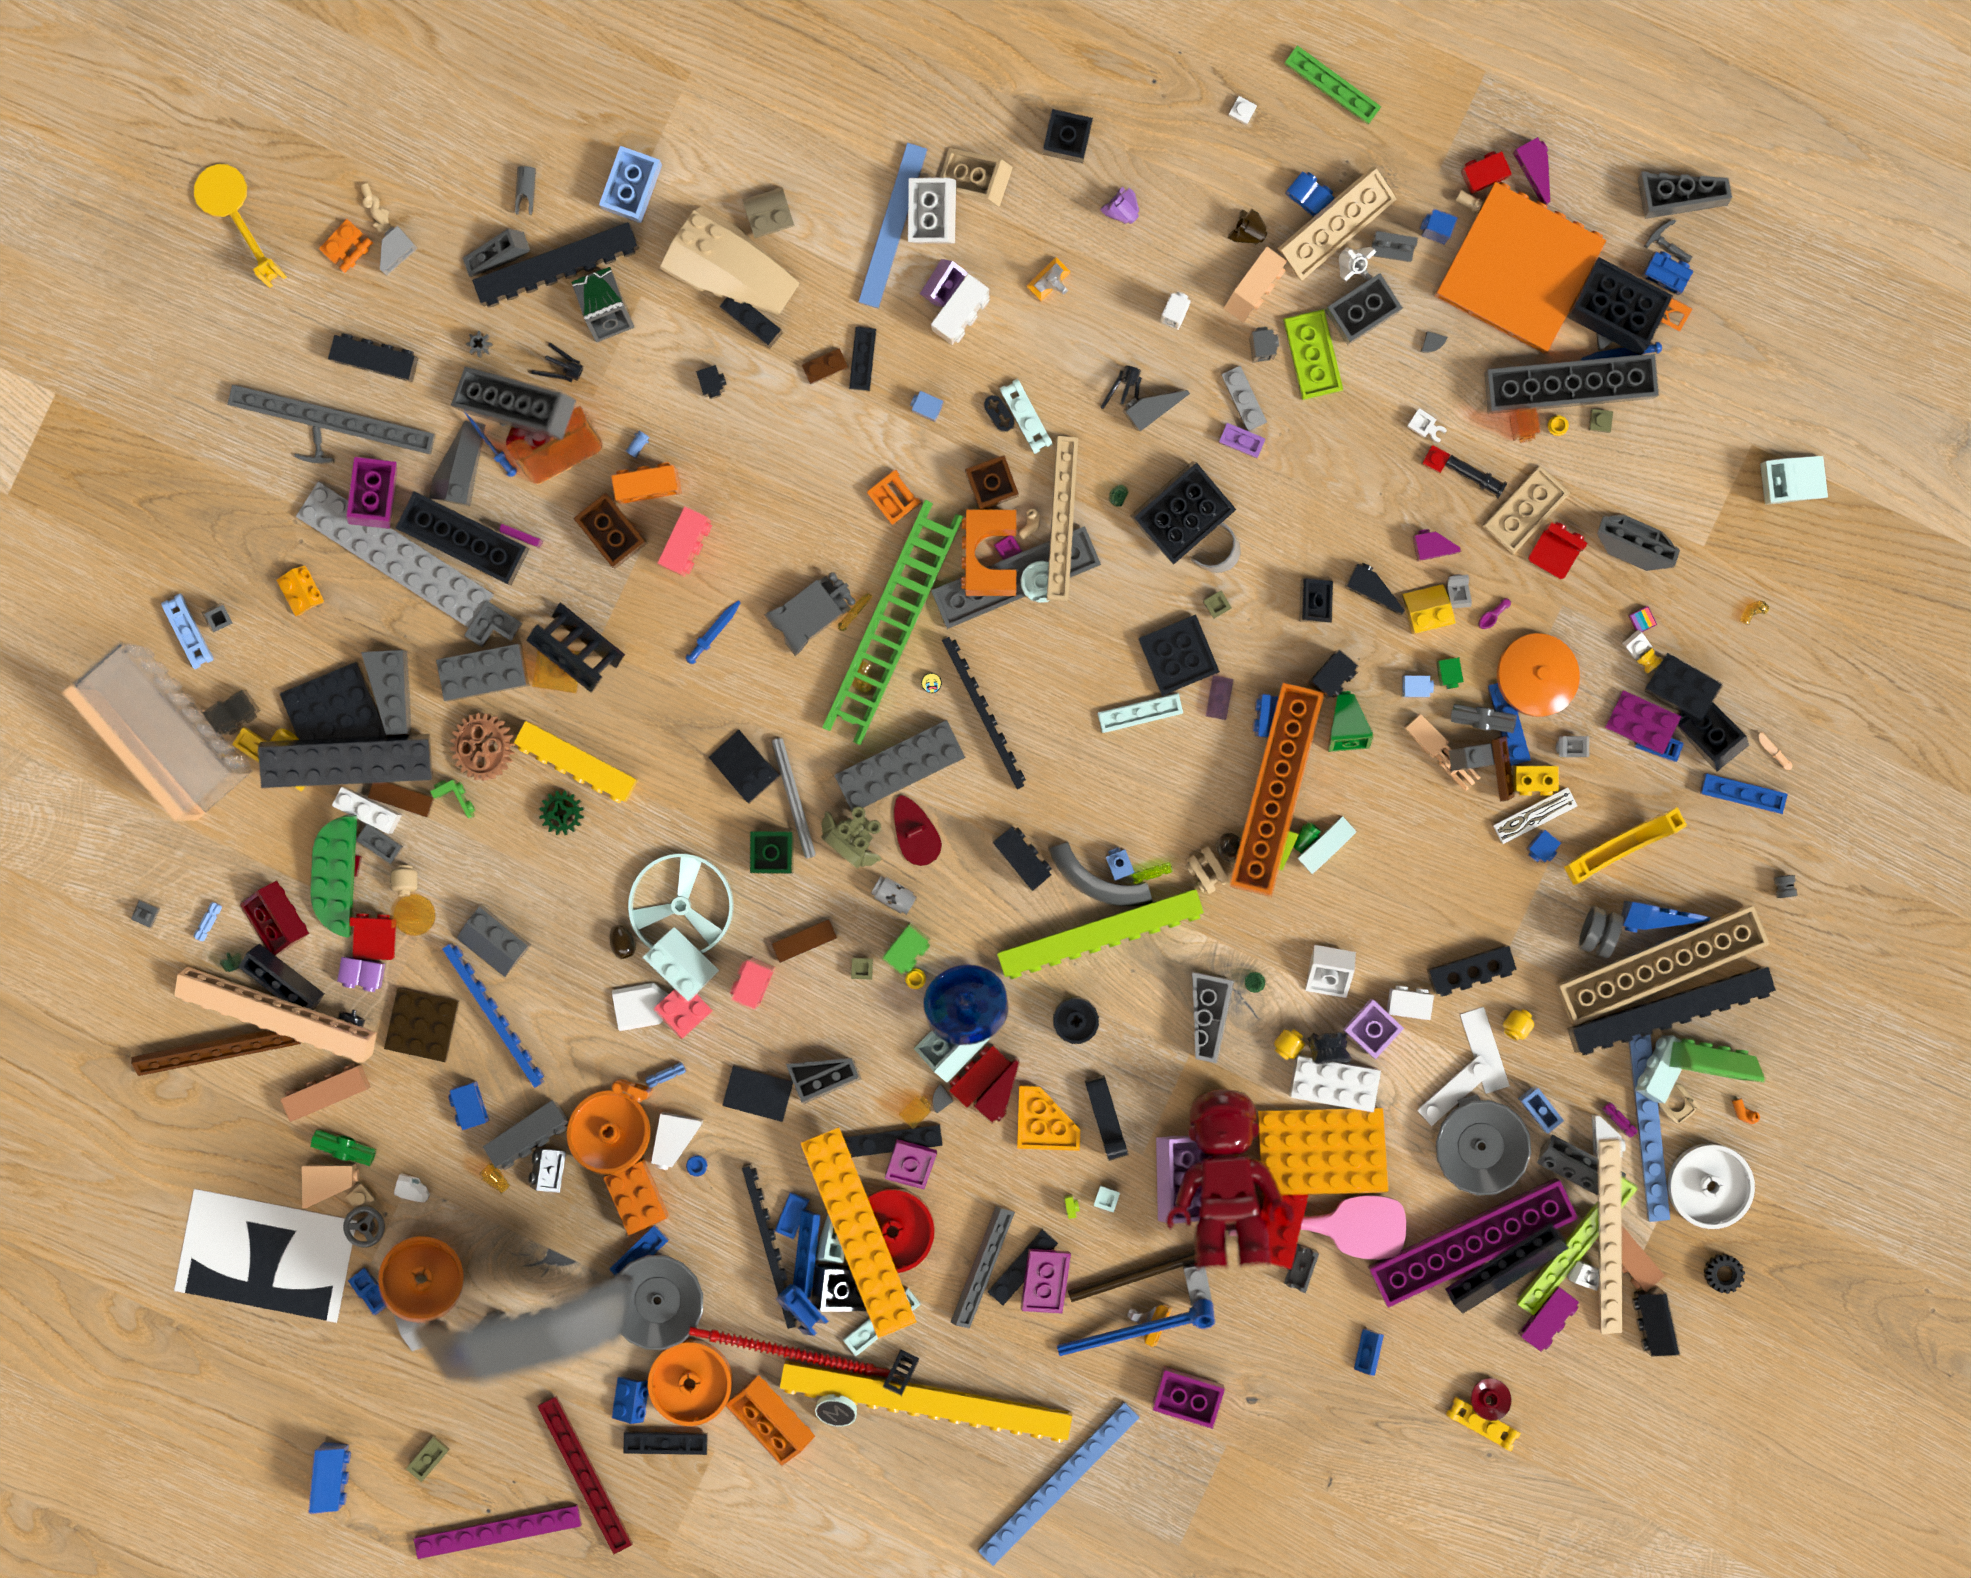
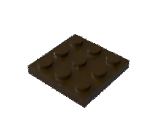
M397 988L384 1049L446 1062L460 1001Z

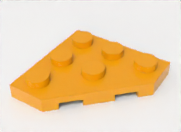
M1019 1085L1017 1149L1080 1151V1128L1040 1086Z

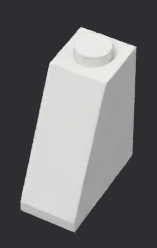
M662 1112L659 1118L651 1164H656V1168L668 1170V1167H672L703 1124V1119Z

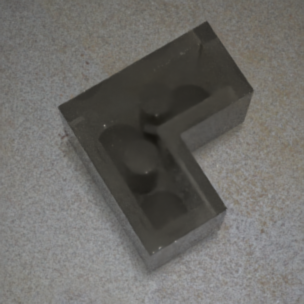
M240 690L225 702L218 701L205 710L203 715L216 734L226 735L229 733V735H232L240 730L239 726L245 721L250 723L256 719V714L261 710L247 690Z

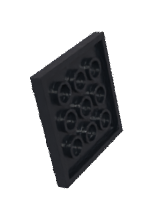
M358 662L351 663L279 693L299 740L388 736L385 733L380 714Z

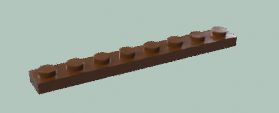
M265 1030L131 1057V1064L137 1076L299 1045L301 1042L286 1035H279L275 1031Z

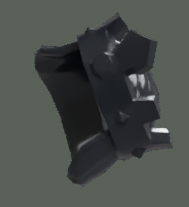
M1337 1032L1336 1034L1325 1033L1320 1036L1313 1033L1308 1037L1309 1048L1312 1051V1062L1314 1064L1349 1063L1351 1056L1346 1049L1348 1043L1346 1041L1347 1033L1343 1035L1342 1032Z

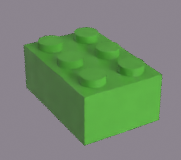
M910 923L884 955L883 959L901 974L904 971L909 973L917 963L916 956L919 954L922 957L930 947L928 943L930 938Z

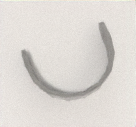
M1221 523L1220 526L1231 533L1233 537V549L1230 556L1224 562L1213 566H1207L1191 558L1194 564L1209 572L1222 573L1230 570L1237 564L1241 554L1240 543L1236 535L1224 523Z

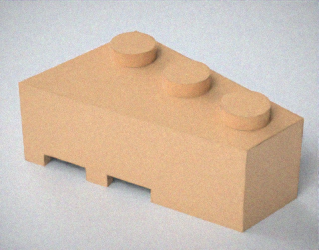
M1266 247L1237 286L1223 309L1244 323L1253 309L1258 310L1264 301L1262 299L1263 295H1269L1275 286L1273 284L1275 278L1280 280L1286 271L1283 267L1287 260L1269 247Z

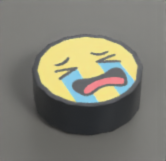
M928 673L923 676L921 685L925 692L933 694L940 690L942 681L939 675Z

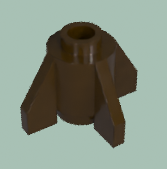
M1242 209L1239 221L1235 229L1228 235V239L1233 242L1253 243L1255 245L1259 242L1262 243L1267 236V231L1260 214L1253 209L1249 212Z

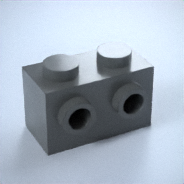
M1268 327L1256 328L1249 338L1253 363L1274 360L1277 355V347H1279L1278 334H1274L1273 329L1268 330Z

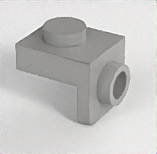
M1456 574L1448 577L1446 588L1452 609L1471 607L1472 601L1468 585L1469 575Z
M1559 736V741L1556 743V751L1559 753V757H1589V736Z

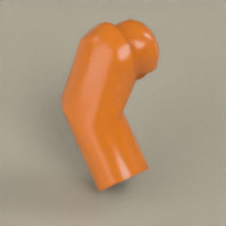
M1742 1098L1732 1101L1739 1120L1748 1124L1759 1122V1113L1746 1109Z

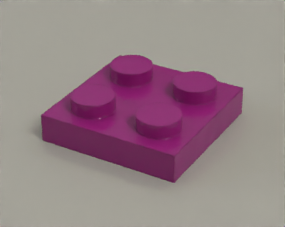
M897 1139L885 1173V1179L925 1190L937 1150Z

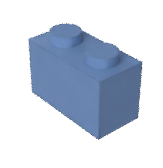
M1533 1086L1518 1098L1541 1129L1547 1134L1564 1122L1563 1118L1538 1087Z

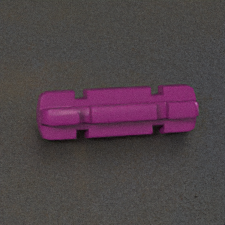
M1611 1102L1603 1107V1111L1608 1116L1610 1115L1614 1123L1624 1130L1623 1132L1631 1138L1637 1133V1129L1632 1124L1630 1125V1121L1619 1110H1616V1107Z

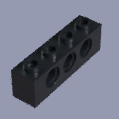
M1504 945L1427 969L1434 994H1440L1443 997L1452 994V990L1460 988L1461 991L1472 988V984L1479 981L1480 984L1493 981L1492 977L1500 975V978L1513 975L1512 971L1517 970L1510 946ZM1490 960L1497 962V968L1494 971H1489L1487 968ZM1471 966L1477 968V974L1474 977H1469L1467 974V970ZM1451 972L1457 974V981L1453 984H1450L1447 980Z

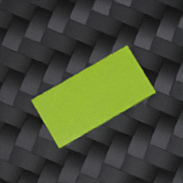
M1324 309L1284 318L1283 322L1302 401L1343 391Z

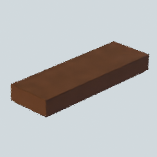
M1499 736L1492 739V748L1501 802L1508 801L1514 798L1515 795L1507 737Z
M389 782L372 783L368 795L370 799L427 818L434 798Z
M830 919L772 943L779 963L837 939Z

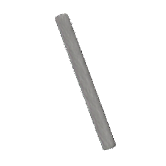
M782 738L772 740V745L804 857L808 859L814 857L816 853L784 741Z

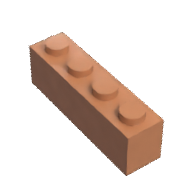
M353 1063L342 1068L343 1073L336 1075L335 1072L323 1076L324 1081L317 1083L316 1080L304 1084L305 1089L301 1091L295 1088L285 1092L286 1097L280 1100L289 1121L292 1122L371 1088L362 1065L355 1067Z
M1621 1225L1622 1272L1624 1274L1629 1273L1632 1277L1630 1282L1637 1290L1641 1288L1647 1292L1665 1275Z

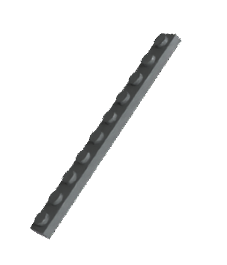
M232 385L227 404L232 407L431 455L436 436L433 433Z

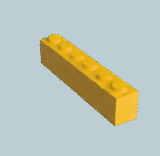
M525 721L514 741L518 745L517 749L527 755L529 752L537 755L536 760L547 764V762L554 764L555 770L563 774L566 771L573 774L572 779L582 784L585 781L592 784L591 789L601 794L603 791L611 794L609 798L617 803L621 801L627 802L638 782V779L529 721Z

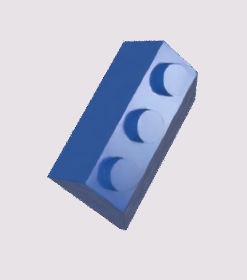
M323 1442L315 1450L309 1513L339 1511L342 1505L346 1504L347 1493L344 1492V1486L348 1483L349 1472L346 1471V1466L350 1463L351 1451H348L349 1444Z

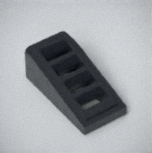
M900 1349L883 1388L902 1396L919 1363V1358ZM901 1360L911 1364V1367L901 1364ZM897 1368H902L908 1371V1373L905 1374L903 1372H900L897 1370ZM896 1374L905 1378V1380L901 1381L893 1376ZM893 1381L902 1386L899 1389L893 1385H890V1382Z

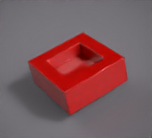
M1432 445L1422 464L1440 474L1451 454Z

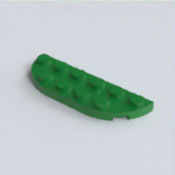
M357 815L341 816L327 823L316 836L312 851L310 894L313 910L319 921L328 930L347 938L351 936L352 931L350 918L353 911Z

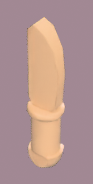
M1760 732L1759 741L1762 746L1773 755L1772 757L1783 766L1782 768L1791 770V761L1781 753V750H1778L1764 732Z

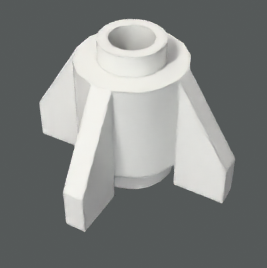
M1346 247L1339 256L1340 277L1347 281L1353 274H1360L1365 279L1370 280L1372 277L1366 271L1367 259H1370L1376 251L1371 247L1356 250Z

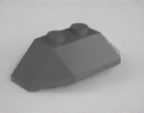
M1603 516L1597 532L1609 555L1645 571L1674 568L1680 549L1674 546L1672 541L1662 531L1629 516Z

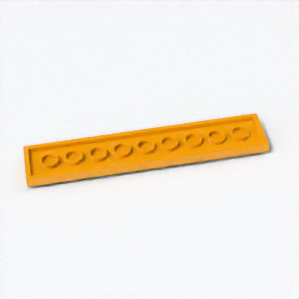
M837 1127L801 1142V1147L877 1338L879 1339L917 1323L840 1128Z

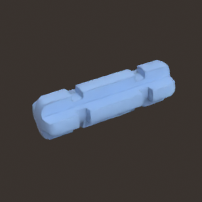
M215 902L210 903L209 911L205 913L198 926L199 929H196L193 935L195 939L199 941L206 939L207 932L210 931L217 918L216 914H219L222 909L221 905Z

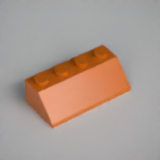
M759 1375L743 1387L726 1404L728 1409L781 1466L801 1453L815 1437L810 1428L797 1417L796 1413L783 1402L782 1398Z

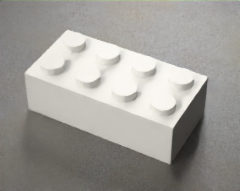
M1298 1055L1295 1058L1289 1096L1296 1099L1374 1112L1381 1071L1376 1068L1341 1062L1314 1064L1312 1057Z

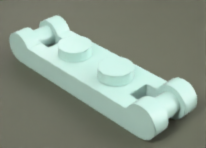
M1019 379L1013 380L1012 384L1007 387L1005 385L1000 387L999 389L1033 453H1038L1039 449L1044 446L1049 447L1053 445ZM1017 391L1019 396L1012 399L1010 394ZM1040 433L1042 439L1035 442L1033 437Z

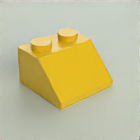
M1443 584L1402 594L1412 635L1456 623L1451 602Z

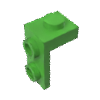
M443 780L434 785L435 789L430 791L434 799L454 791L467 818L475 817L473 813L475 808L470 800H466L464 796L466 791L461 782L457 783L456 780H451L446 783Z

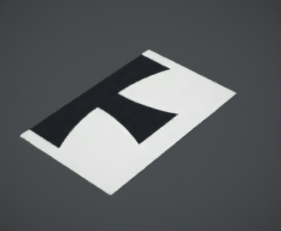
M194 1189L174 1291L337 1323L352 1249V1243L348 1241L343 1230L345 1218ZM351 1220L350 1223H357V1221ZM350 1230L352 1236L354 1237L355 1230Z

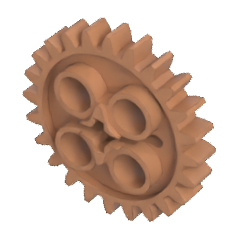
M477 713L476 715H469V718H463V724H457L459 731H453L456 739L450 740L455 744V747L450 748V750L456 751L452 759L458 758L459 760L455 766H463L460 772H467V777L474 776V780L482 779V781L495 779L496 775H503L502 770H508L506 763L512 762L509 755L515 754L514 751L510 750V747L515 746V743L509 741L514 736L507 735L510 727L503 728L505 721H498V716L491 717L490 713ZM481 728H482V730H483V735H482V736L480 735V729H481ZM495 741H496L497 746H498V747H497V750L494 748V743H495ZM468 744L471 745V751H470V752H469V750H468ZM483 757H484V759H485V761H486V762H485V766H484L483 763H482Z

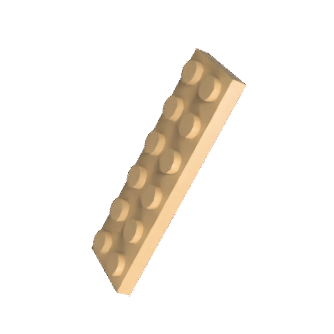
M1373 166L1279 246L1278 249L1298 279L1304 280L1397 199L1378 169Z

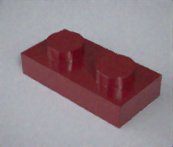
M511 427L506 439V447L547 455L552 437Z

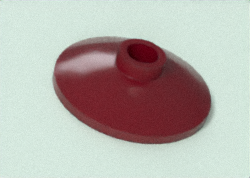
M1488 1378L1481 1380L1474 1386L1471 1393V1405L1479 1417L1488 1421H1496L1506 1416L1510 1410L1512 1403L1511 1394L1503 1382ZM1487 1396L1492 1400L1490 1404L1486 1402Z

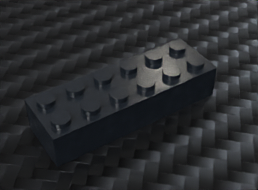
M413 491L396 526V529L512 586L530 550L528 547Z

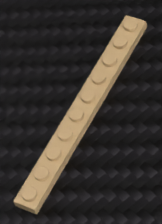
M1618 1137L1598 1139L1599 1331L1601 1334L1622 1333L1621 1140Z

